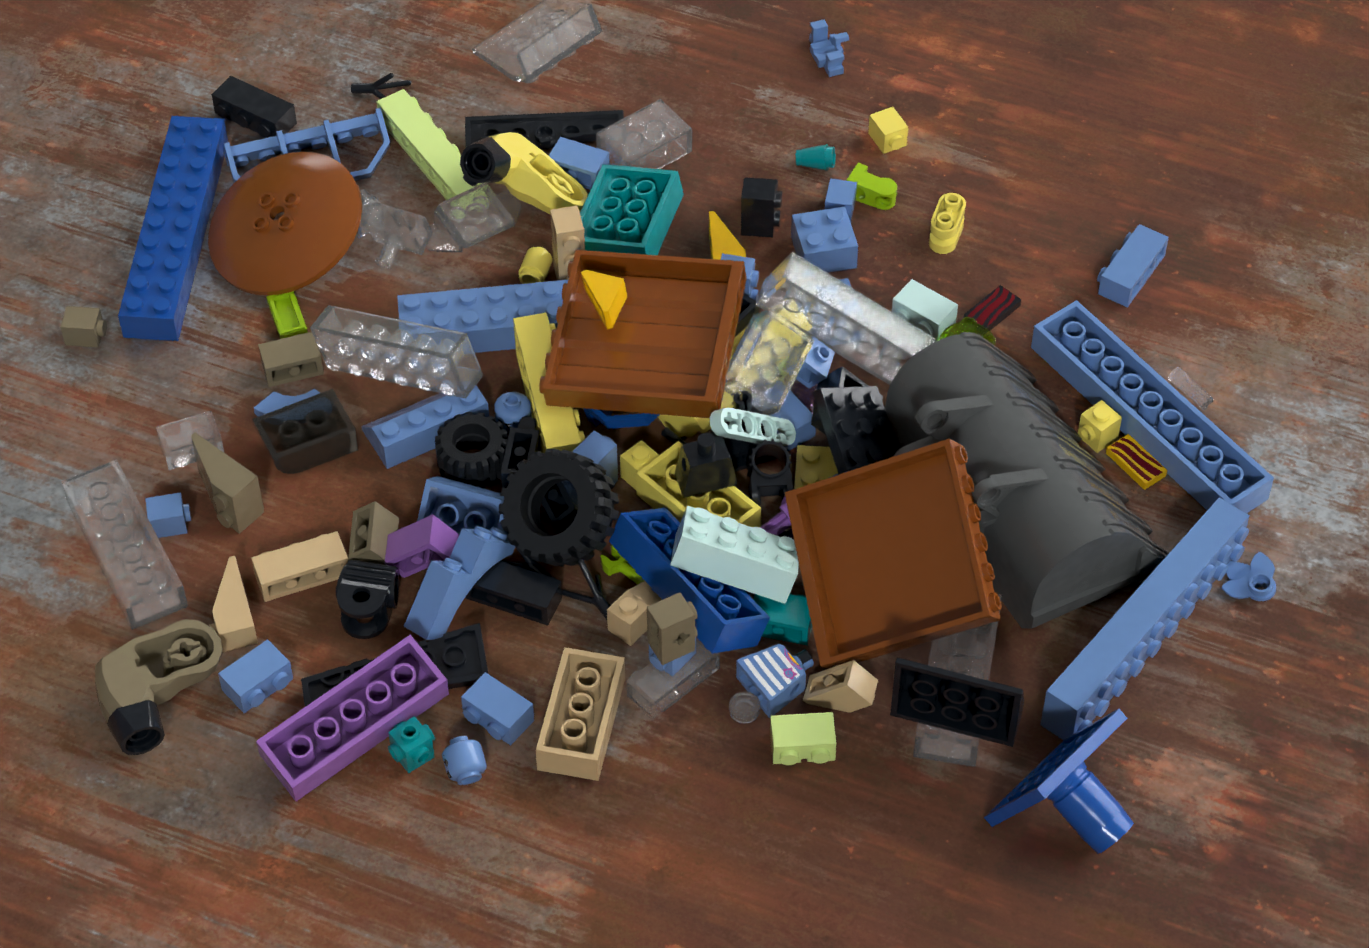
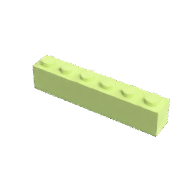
M402 89L376 101L377 108H381L388 132L459 215L487 203L486 191L488 190V184L478 183L476 186H471L465 182L460 166L461 155L458 147L447 140L441 128L435 126L429 113L422 111L415 97H410Z

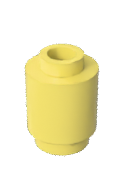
M532 247L527 250L519 269V280L522 284L545 281L553 261L551 254L545 248Z

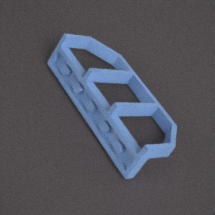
M377 108L374 114L330 123L328 119L324 120L321 126L283 134L282 130L276 131L277 136L230 146V143L227 142L224 143V154L233 182L235 183L241 177L238 175L236 167L245 166L249 161L256 159L266 161L275 157V155L300 152L301 149L308 147L319 149L325 147L327 143L329 144L332 158L341 163L335 141L345 143L351 141L356 136H375L380 131L383 144L369 167L350 172L356 181L372 176L390 147V139L381 108Z

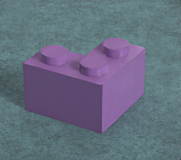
M432 514L388 534L385 564L397 567L399 569L398 573L404 578L426 568L428 569L431 560L444 561L445 558H450L459 534Z

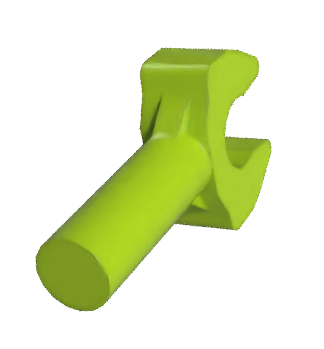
M611 546V554L614 558L618 559L617 561H611L608 557L601 555L602 569L608 576L621 572L637 585L645 581L613 546Z

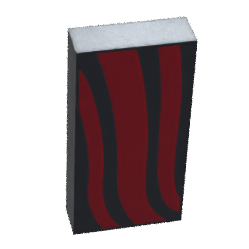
M1000 285L967 311L963 316V321L982 335H986L1021 306V299Z

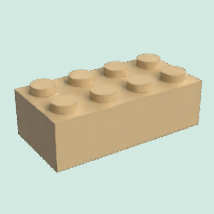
M564 647L536 747L537 770L599 781L625 682V657Z

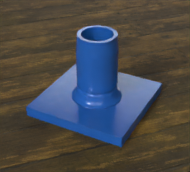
M1117 709L1064 739L984 817L985 820L993 827L1047 798L1052 800L1053 806L1097 854L1108 849L1132 827L1134 822L1093 772L1087 770L1084 760L1127 717L1120 709Z

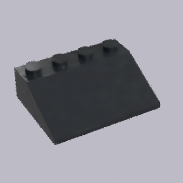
M897 657L890 716L1013 747L1023 712V689Z

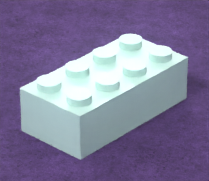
M687 505L676 532L670 566L786 604L798 575L799 561L795 541L792 538L780 537L768 533L760 527H750L738 523L733 518H723L711 514L704 508H694Z

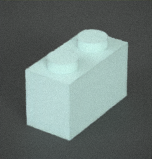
M911 279L893 298L891 317L898 323L915 330L921 336L936 342L956 323L958 304Z

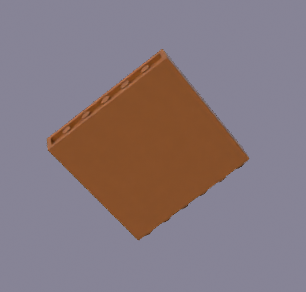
M949 438L784 492L821 667L829 669L852 660L859 663L1001 620L999 610L1002 608L998 594L994 592L992 583L995 579L994 570L987 561L985 551L988 550L986 537L980 531L979 521H981V513L973 500L972 492H974L975 487L971 476L967 474L965 463L968 462V456L961 444Z

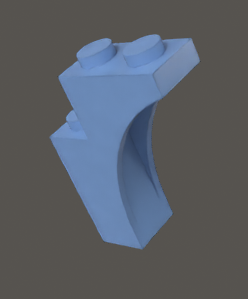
M475 526V529L462 528L450 558H445L444 561L431 560L404 627L426 640L443 637L457 609L475 583L497 562L513 554L516 546L511 545L508 541V533L492 527L491 530Z

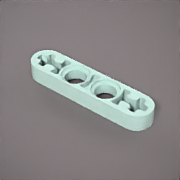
M734 408L714 410L710 416V427L717 436L759 444L763 443L764 439L767 441L774 439V442H782L781 445L783 446L791 445L796 438L794 425L787 419ZM742 419L745 423L746 432L742 428ZM761 423L764 426L765 436L761 431Z

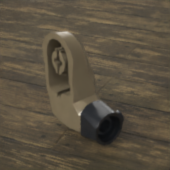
M184 619L174 622L162 630L132 639L103 657L95 665L96 693L100 709L107 721L110 732L122 752L127 755H139L157 747L165 736L157 705L172 699L181 690L207 679L216 671L223 649L221 638L212 627L198 620Z

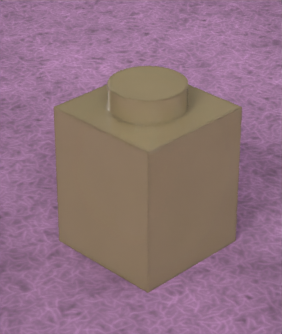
M66 306L60 327L64 343L67 346L98 348L101 336L104 337L107 330L106 320L102 319L100 308Z

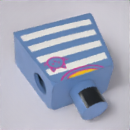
M777 644L738 659L736 661V678L770 718L771 715H775L804 691L806 686L805 670L812 667L814 662L806 650L792 656L784 645Z

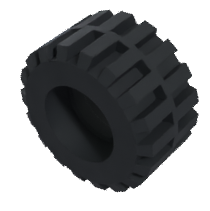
M466 412L464 416L458 414L454 416V420L448 419L445 421L444 427H440L437 431L438 436H435L437 466L442 477L445 476L447 479L485 489L487 484L490 486L496 484V479L501 480V469L508 441V435L503 428V424L500 421L496 422L493 416L485 417V413L480 412L477 415H472V412ZM469 449L481 450L476 453H464V451Z

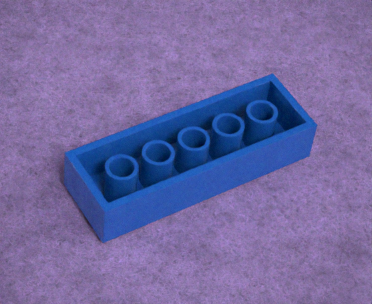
M667 508L620 513L615 525V531L612 537H610L609 542L662 600L680 592L686 602H692L698 618L695 619V627L698 633L697 638L708 651L713 654L758 645L770 617L745 590L670 566L675 536L680 522Z

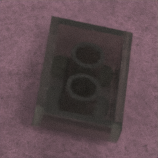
M333 389L252 419L253 425L276 468L283 473H300L358 451L355 427Z

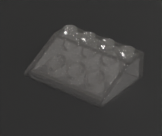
M543 0L472 48V51L476 56L511 80L529 84L538 80L539 75L543 72L555 68L558 65L557 63L563 58L574 55L576 49L582 45L593 42L594 37L600 34L602 29L592 4Z

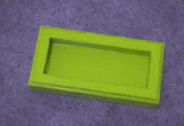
M294 291L266 296L267 304L280 339L308 333Z

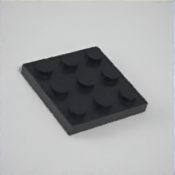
M877 386L820 388L812 392L838 475L891 458L899 450Z

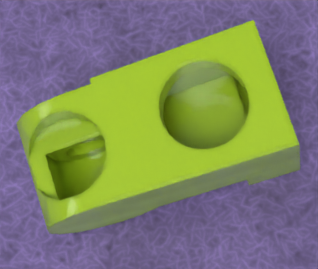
M857 163L846 180L857 182L856 201L882 210L893 208L897 196L896 182L890 178H880L867 172L868 166Z

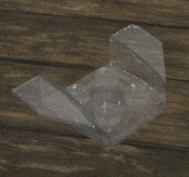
M482 183L439 203L434 212V224L415 232V234L429 251L463 252V248L467 249L511 227L515 228L522 205L509 190L496 195L487 183Z

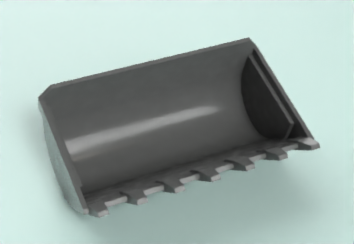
M962 332L959 335L940 339L910 358L892 380L884 408L891 424L897 448L899 449L894 456L949 438L965 448L968 456V462L965 463L967 474L971 476L975 487L972 496L974 503L977 504L981 513V521H979L980 531L986 537L988 550L985 553L987 561L994 570L993 588L1019 626L1032 629L1146 579L1169 554L1150 539L1148 535L1153 530L1144 520L1127 509L1124 504L1129 499L1120 489L1101 475L1106 469L1100 461L1078 445L1082 438L1073 428L1055 415L1060 410L1056 404L1032 385L1037 381L1033 374L979 334Z

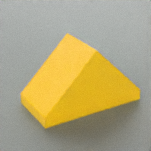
M589 270L582 271L581 276L587 295L607 330L613 328L627 298L624 278Z

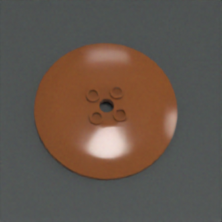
M287 153L258 164L243 174L228 189L213 214L208 233V246L215 268L229 284L241 291L255 295L269 296L289 293L313 283L330 271L342 259L354 241L362 215V199L359 187L350 172L341 163L319 153ZM284 212V215L280 216L278 220H274L278 213Z

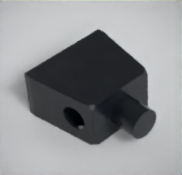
M702 433L698 436L697 441L681 446L675 477L683 498L737 485L732 460L722 436L714 437L711 433Z

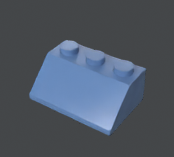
M440 476L426 479L417 521L433 514L458 534H460L462 528L475 529V526L483 527L487 530H491L492 527L503 530L500 521L504 519V515L499 513V504H503L504 497L500 496L501 493Z

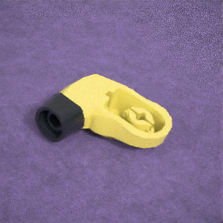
M508 132L482 138L466 147L460 157V166L464 174L463 179L469 185L476 186L478 183L503 184L517 199L531 204L550 214L552 209L577 205L579 212H581L588 197V193L576 179L566 173L545 152L518 133Z

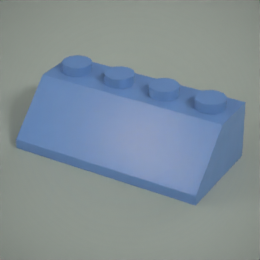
M462 383L361 427L381 461L389 469L435 449V436H438L437 431L440 427H444V422L448 419L454 420L455 415L460 414L464 416L466 412H472V415H477L478 412L485 413V417H488L489 407L487 400L475 383Z

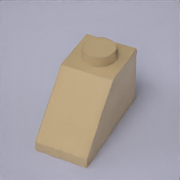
M855 660L810 675L803 701L807 704L850 713L872 705L878 679Z

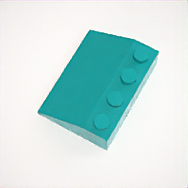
M602 164L580 212L584 227L585 250L658 255L684 195L678 171Z

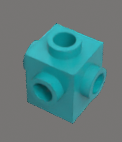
M415 716L407 721L398 723L388 732L390 745L388 746L389 753L396 762L401 763L408 773L435 758L433 749L434 734L427 724L422 725Z

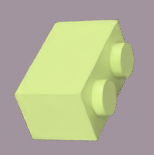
M833 712L771 715L770 739L773 764L794 765L801 763V759H807V762L818 764L835 761L837 743Z

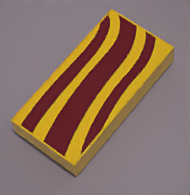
M1129 434L1106 448V454L1144 490L1167 475V469Z

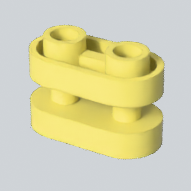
M957 193L942 195L931 219L929 246L934 252L939 254L952 252L956 248L963 230L966 201L964 197Z

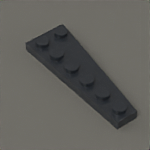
M623 110L465 117V148L482 138L508 132L521 134L541 150L554 148L560 137L579 143L623 137Z
M480 623L445 633L443 637L428 642L426 640L417 642L446 677L448 689L472 686L485 672L489 674ZM366 658L353 662L348 666H340L302 678L305 707L374 659L369 660Z

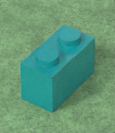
M757 594L754 595L753 600L770 617L762 637L808 645L812 623L806 596L789 594L786 604Z

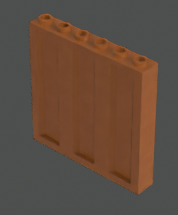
M576 250L573 261H569L568 284L564 283L562 288L563 304L558 306L557 329H553L551 333L552 350L551 353L548 352L546 354V374L541 376L539 391L541 394H544L546 405L710 418L714 410L721 408L747 279L744 261ZM584 270L624 278L627 298L611 329L607 330L584 289L581 272Z

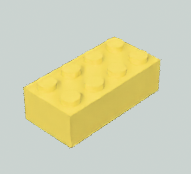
M679 441L636 473V495L653 509L667 508L679 522H681L688 505L694 508H704L711 514L723 518H733L738 523L750 527H761V507L735 486L683 498L675 477L681 446H683Z

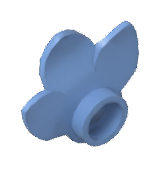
M1258 552L1253 557L1250 565L1230 561L1227 564L1228 570L1226 574L1230 581L1222 585V590L1230 597L1237 599L1250 597L1256 601H1267L1275 595L1276 583L1272 578L1275 567L1272 561L1262 552ZM1258 587H1263V588H1265V589H1264V590H1259V589H1256V588H1258Z

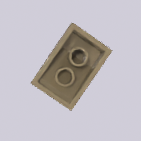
M194 432L191 435L198 471L217 513V518L224 527H231L240 534L264 513L258 476Z

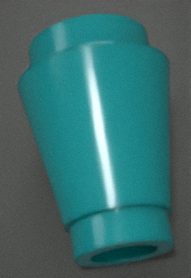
M828 144L796 150L797 166L826 171L829 168L835 167V147H829Z

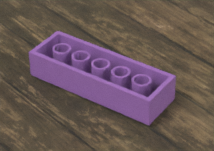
M409 635L258 739L256 743L259 755L293 799L298 801L389 737L388 732L395 725L402 721H407L414 716H419L449 695L448 681L415 639Z

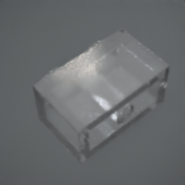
M212 411L155 427L169 470L196 462L191 435L194 432L224 452L221 434Z

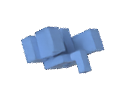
M825 19L811 22L812 34L809 36L811 42L810 52L818 68L824 67L829 77L844 74V67L842 65L844 50L841 42L849 41V35L847 32L830 34L828 40V25Z

